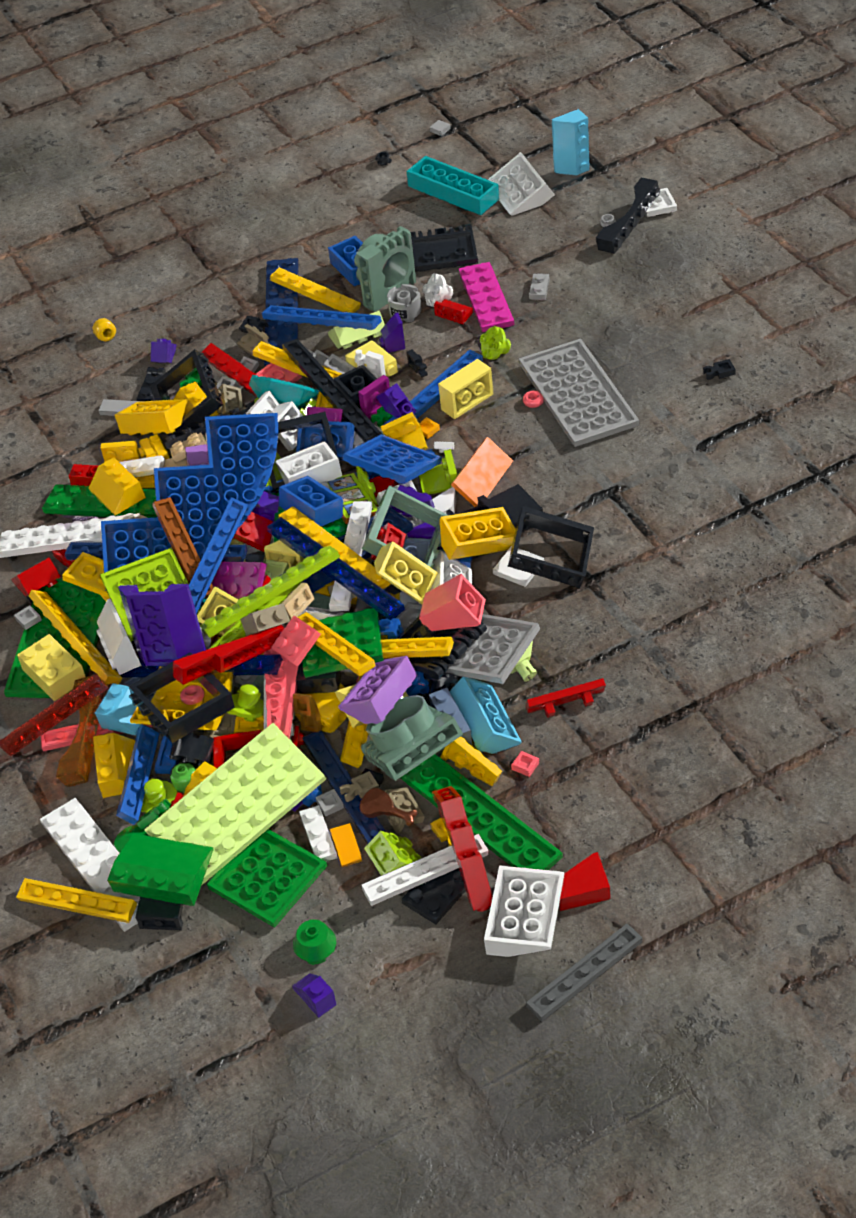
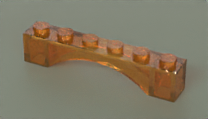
M95 675L77 679L74 682L72 697L76 700L79 707V726L70 747L59 760L56 777L67 788L87 783L91 771L90 767L94 754L93 737L97 734L99 724L95 712L101 704L105 692L104 683Z

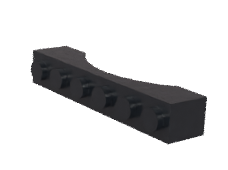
M642 177L634 186L635 199L630 210L618 221L603 227L596 236L598 250L613 254L617 252L625 239L629 237L631 231L637 226L639 220L659 196L660 188L657 180Z

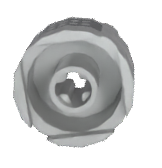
M402 284L400 288L396 289L395 286L389 290L387 298L390 317L395 313H399L401 320L406 322L414 321V318L422 310L418 288L413 285Z

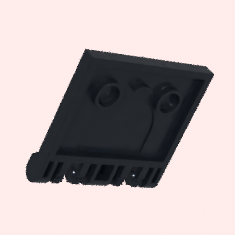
M461 225L458 228V232H454L453 227H449L450 233L446 232V227L435 229V235H432L430 229L427 232V236H423L422 231H418V237H416L415 232H410L415 272L478 264L472 225H465V231H463V226Z
M418 617L396 639L452 637L454 644L449 656L408 658L415 671L425 673L432 679L439 680L448 670L449 666L447 664L453 665L456 659H459L472 646L471 639L478 640L479 636L487 630V627L481 622L479 626L431 631L422 624Z

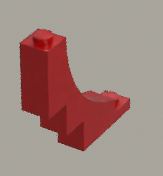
M452 786L432 791L456 856L469 904L473 911L481 912L488 910L493 897L482 855L477 849L472 827L467 820L462 797Z

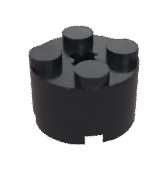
M189 733L172 743L169 759L179 762L182 759V762L192 765L198 762V766L204 761L210 764L215 739Z

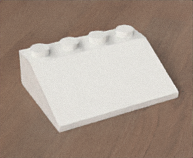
M521 152L488 179L498 184L499 201L511 216L539 207L555 195Z
M499 866L484 937L487 955L511 957L551 950L564 872Z

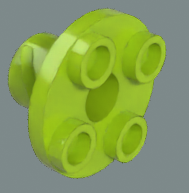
M493 326L480 337L481 351L485 359L495 360L501 354H507L511 348L510 340L506 339L505 332L500 327Z
M242 685L240 690L237 691L238 694L232 695L235 708L228 711V714L243 717L249 722H254L256 718L264 715V701L260 699L261 693L254 685Z
M151 779L145 782V795L141 812L146 814L165 798L171 803L177 795V790L167 781Z

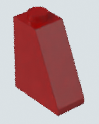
M598 852L591 854L564 873L559 902L560 911L611 899L610 885Z

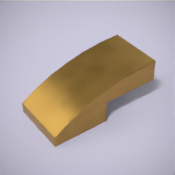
M294 693L295 714H300L301 730L321 731V718L312 695Z

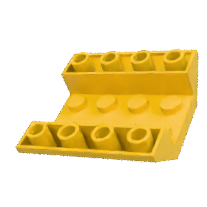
M211 672L230 692L232 691V672ZM197 679L185 685L175 680L157 690L151 703L169 722H172L214 697ZM197 685L202 687L205 692L202 701L195 705L184 704L180 699V694L187 686ZM137 706L130 719V723L151 725L148 717L143 716ZM225 714L198 729L217 730Z

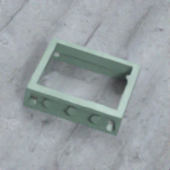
M389 485L381 498L362 549L377 556L381 547L387 545L376 538L389 505H392L436 527L423 563L433 568L435 564L432 561H435L439 554L437 548L441 546L440 518L449 515Z

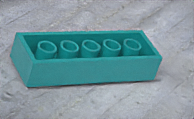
M424 156L406 171L408 187L479 215H482L499 200V186L497 183Z

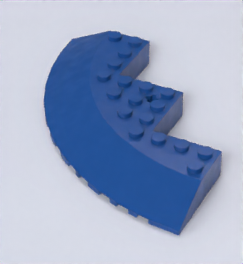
M278 413L205 417L208 465L154 468L156 501L171 497L200 560L231 497L248 505L237 530L249 517L261 498L271 476L276 457ZM158 517L101 521L104 573L172 548Z

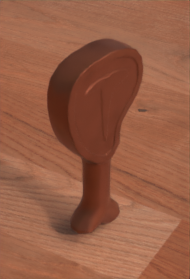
M378 788L370 789L360 803L361 813L368 818L380 815H393L405 820L407 826H412L415 823L414 818L418 815L416 809L406 812L396 808L391 797Z

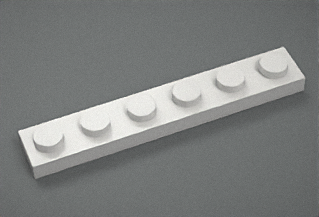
M479 834L475 835L474 838L478 851L482 857L487 856V847ZM447 847L362 884V890L370 905L373 906L459 868L453 847Z

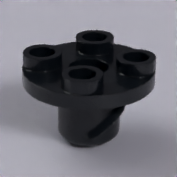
M423 673L424 679L432 680L431 693L448 688L450 692L451 683H458L461 679V676L444 673L439 680H435Z

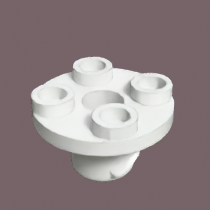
M433 273L428 283L423 286L426 304L434 307L436 301L442 302L444 299L450 300L452 298L453 289L446 284L445 278L442 275Z

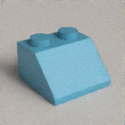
M112 683L95 712L101 728L137 735L138 728L142 724L130 723L137 705L134 706L129 698L130 690L128 686Z

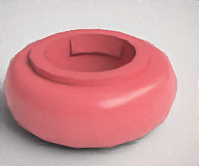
M529 391L523 396V403L529 408H537L544 402L543 396L538 391Z
M190 685L181 691L180 699L184 704L195 705L202 701L205 692L200 686Z

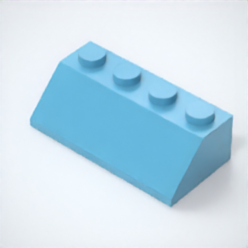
M577 109L552 119L554 172L579 175L589 171L588 117Z
M462 677L450 690L451 696L471 730L474 745L479 751L494 754L517 746L522 742L492 685L472 678Z

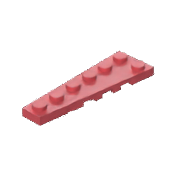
M270 649L264 652L267 727L274 723L290 739L294 713L293 694L297 692L296 676L298 667L275 650Z

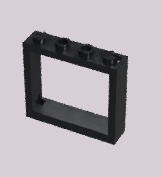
M195 349L150 386L155 401L170 400L168 390L193 369L197 368L207 398L183 416L182 424L175 428L176 431L173 432L175 435L182 433L181 430L191 427L192 429L197 427V423L204 421L205 417H209L223 406L220 397L221 393L217 389V382L213 378V371L208 364V358H206L204 353H200Z
M325 411L278 422V433L322 424L327 445L337 456ZM272 468L271 476L268 480L271 493H279V487L285 485L284 481L276 482Z
M523 506L518 517L507 567L580 588L586 576L594 527ZM523 525L583 543L578 571L517 553Z
M190 652V653H188V654H186V655L180 657L179 659L184 658V657H187V656H190V655H193V654ZM173 662L128 686L130 690L129 698L132 700L133 705H137L141 714L147 716L153 727L157 726L162 737L166 736L171 743L235 708L231 692L209 672L197 678V680L214 698L169 722L146 696L176 680L173 677Z

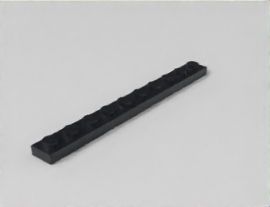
M297 338L283 344V350L335 409H342V417L346 422H351L355 426L354 431L364 442L382 434Z

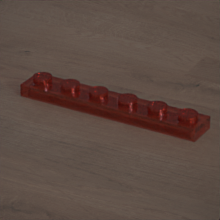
M97 674L93 675L1 739L0 748L8 755H14L109 689L107 684Z

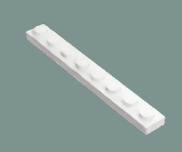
M353 501L344 544L362 556V546L367 534L372 502ZM339 565L329 608L330 611H349L356 578Z

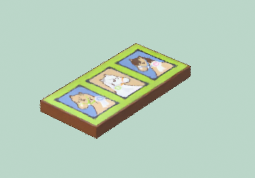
M355 473L345 474L333 481L327 482L330 490L343 498L342 519L345 524L349 523L353 501L372 502L370 518L375 516L378 507L369 497Z

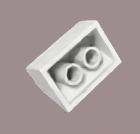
M325 441L276 460V465L285 484L305 476H309L319 483L333 481L342 476L339 460Z

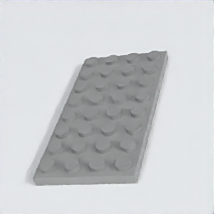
M582 339L519 358V365L535 389L541 393L545 404L574 447L639 426V419Z
M407 602L396 617L399 618L403 630L420 616L422 604ZM483 614L481 622L486 625L487 630L479 636L478 640L471 639L472 646L459 659H456L453 665L447 664L449 667L445 673L503 684L539 632L540 627L538 623Z

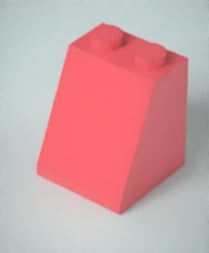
M459 574L425 593L419 619L431 631L479 626L486 599L462 574Z

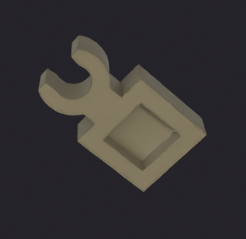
M369 771L351 779V785H342L340 793L341 795L347 793L344 797L345 801L349 802L356 795L363 798L372 788L379 789V785Z

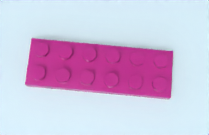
M490 262L459 268V275L482 332H486L493 326L500 328L514 326L513 316Z

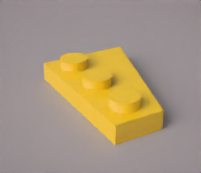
M459 737L448 744L440 757L445 761L447 759L452 760L459 769L464 767L470 770L472 776L490 786H493L498 781L502 773L495 763L485 758L479 750L474 749L463 737Z

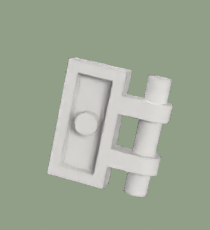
M360 349L355 351L356 355L354 358L357 367L365 363L367 365L365 367L377 379L382 375L386 376L383 355L371 351L364 355Z

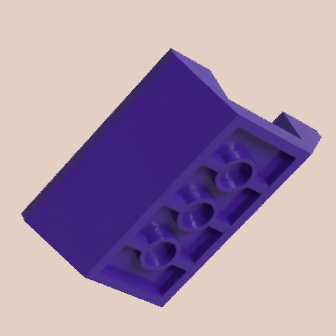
M171 584L164 591L139 592L137 585H120L118 587L138 657L145 666H166L190 652L196 654L206 650L188 584Z

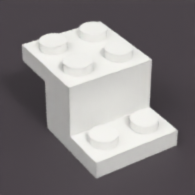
M266 391L246 413H278V422L303 416L292 401L279 404L270 391ZM298 429L278 433V438L288 451L293 450L297 446Z

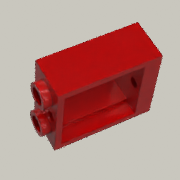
M255 730L213 737L215 739L213 747L214 767L218 769L226 762V751L243 748L262 731Z

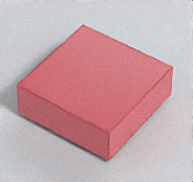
M521 751L512 763L511 769L530 777L540 763L539 758Z

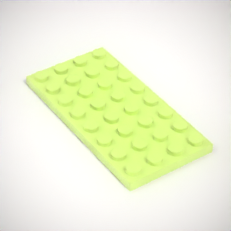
M272 723L149 825L145 832L151 837L213 847L214 850L202 882L203 885L323 783L326 777Z

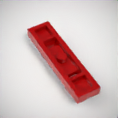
M604 678L527 699V712L532 713L544 709L547 718L555 716L554 706L581 698L585 707L593 705L592 695L602 693L605 690Z

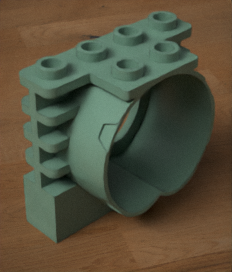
M399 226L397 232L392 231L387 236L384 234H374L367 238L357 251L354 259L355 266L357 267L356 277L361 283L363 305L371 311L376 312L388 304L387 294L393 287L396 286L397 289L402 284L416 283L411 233L408 229Z
M419 695L400 698L395 703L394 708L388 712L384 721L378 724H367L366 731L371 739L361 745V750L369 762L376 765L387 776L396 781L462 736L463 733L454 717L429 706L424 697Z

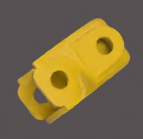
M340 683L339 690L346 688ZM335 692L306 694L312 695L317 704L322 731L333 733L347 718L346 713L338 707L341 703ZM295 714L300 721V714Z

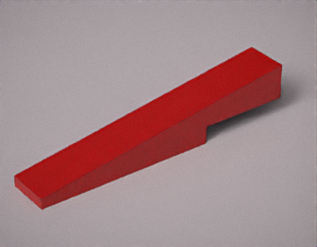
M278 625L173 661V677L182 685H185L214 670L220 673L225 672L272 649L271 647L284 630V626Z

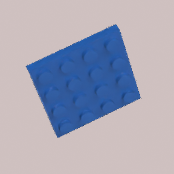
M382 434L343 455V461L349 462L350 465L362 467L368 472H375L380 474L381 477L393 479L399 484H405L441 464L442 458Z

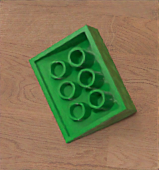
M133 833L115 859L107 881L113 892L194 906L214 849L209 846Z

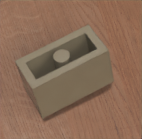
M284 603L253 612L240 619L246 636L278 625L283 626L290 622Z

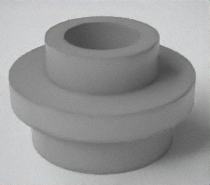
M605 214L601 217L600 225L606 227L616 222L613 215Z

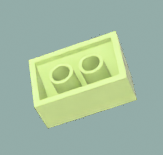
M377 311V312L371 313L370 315H380V316H381V313H380V311ZM381 316L382 322L374 330L353 329L351 327L340 328L336 326L328 332V335L338 349L341 347L347 349L352 347V343L357 341L361 344L368 341V337L373 336L377 338L381 336L380 330L385 324Z

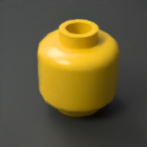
M101 318L93 324V333L99 340L107 342L115 337L116 327L110 320Z

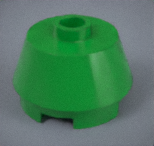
M315 919L303 922L298 927L293 940L295 954L312 965L325 962L326 958L332 952L334 953L336 947L335 933L325 923Z

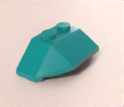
M252 375L249 381V386L258 398L266 391H270L279 404L292 401L298 410L303 408L311 398L316 400L319 394V390L269 377Z

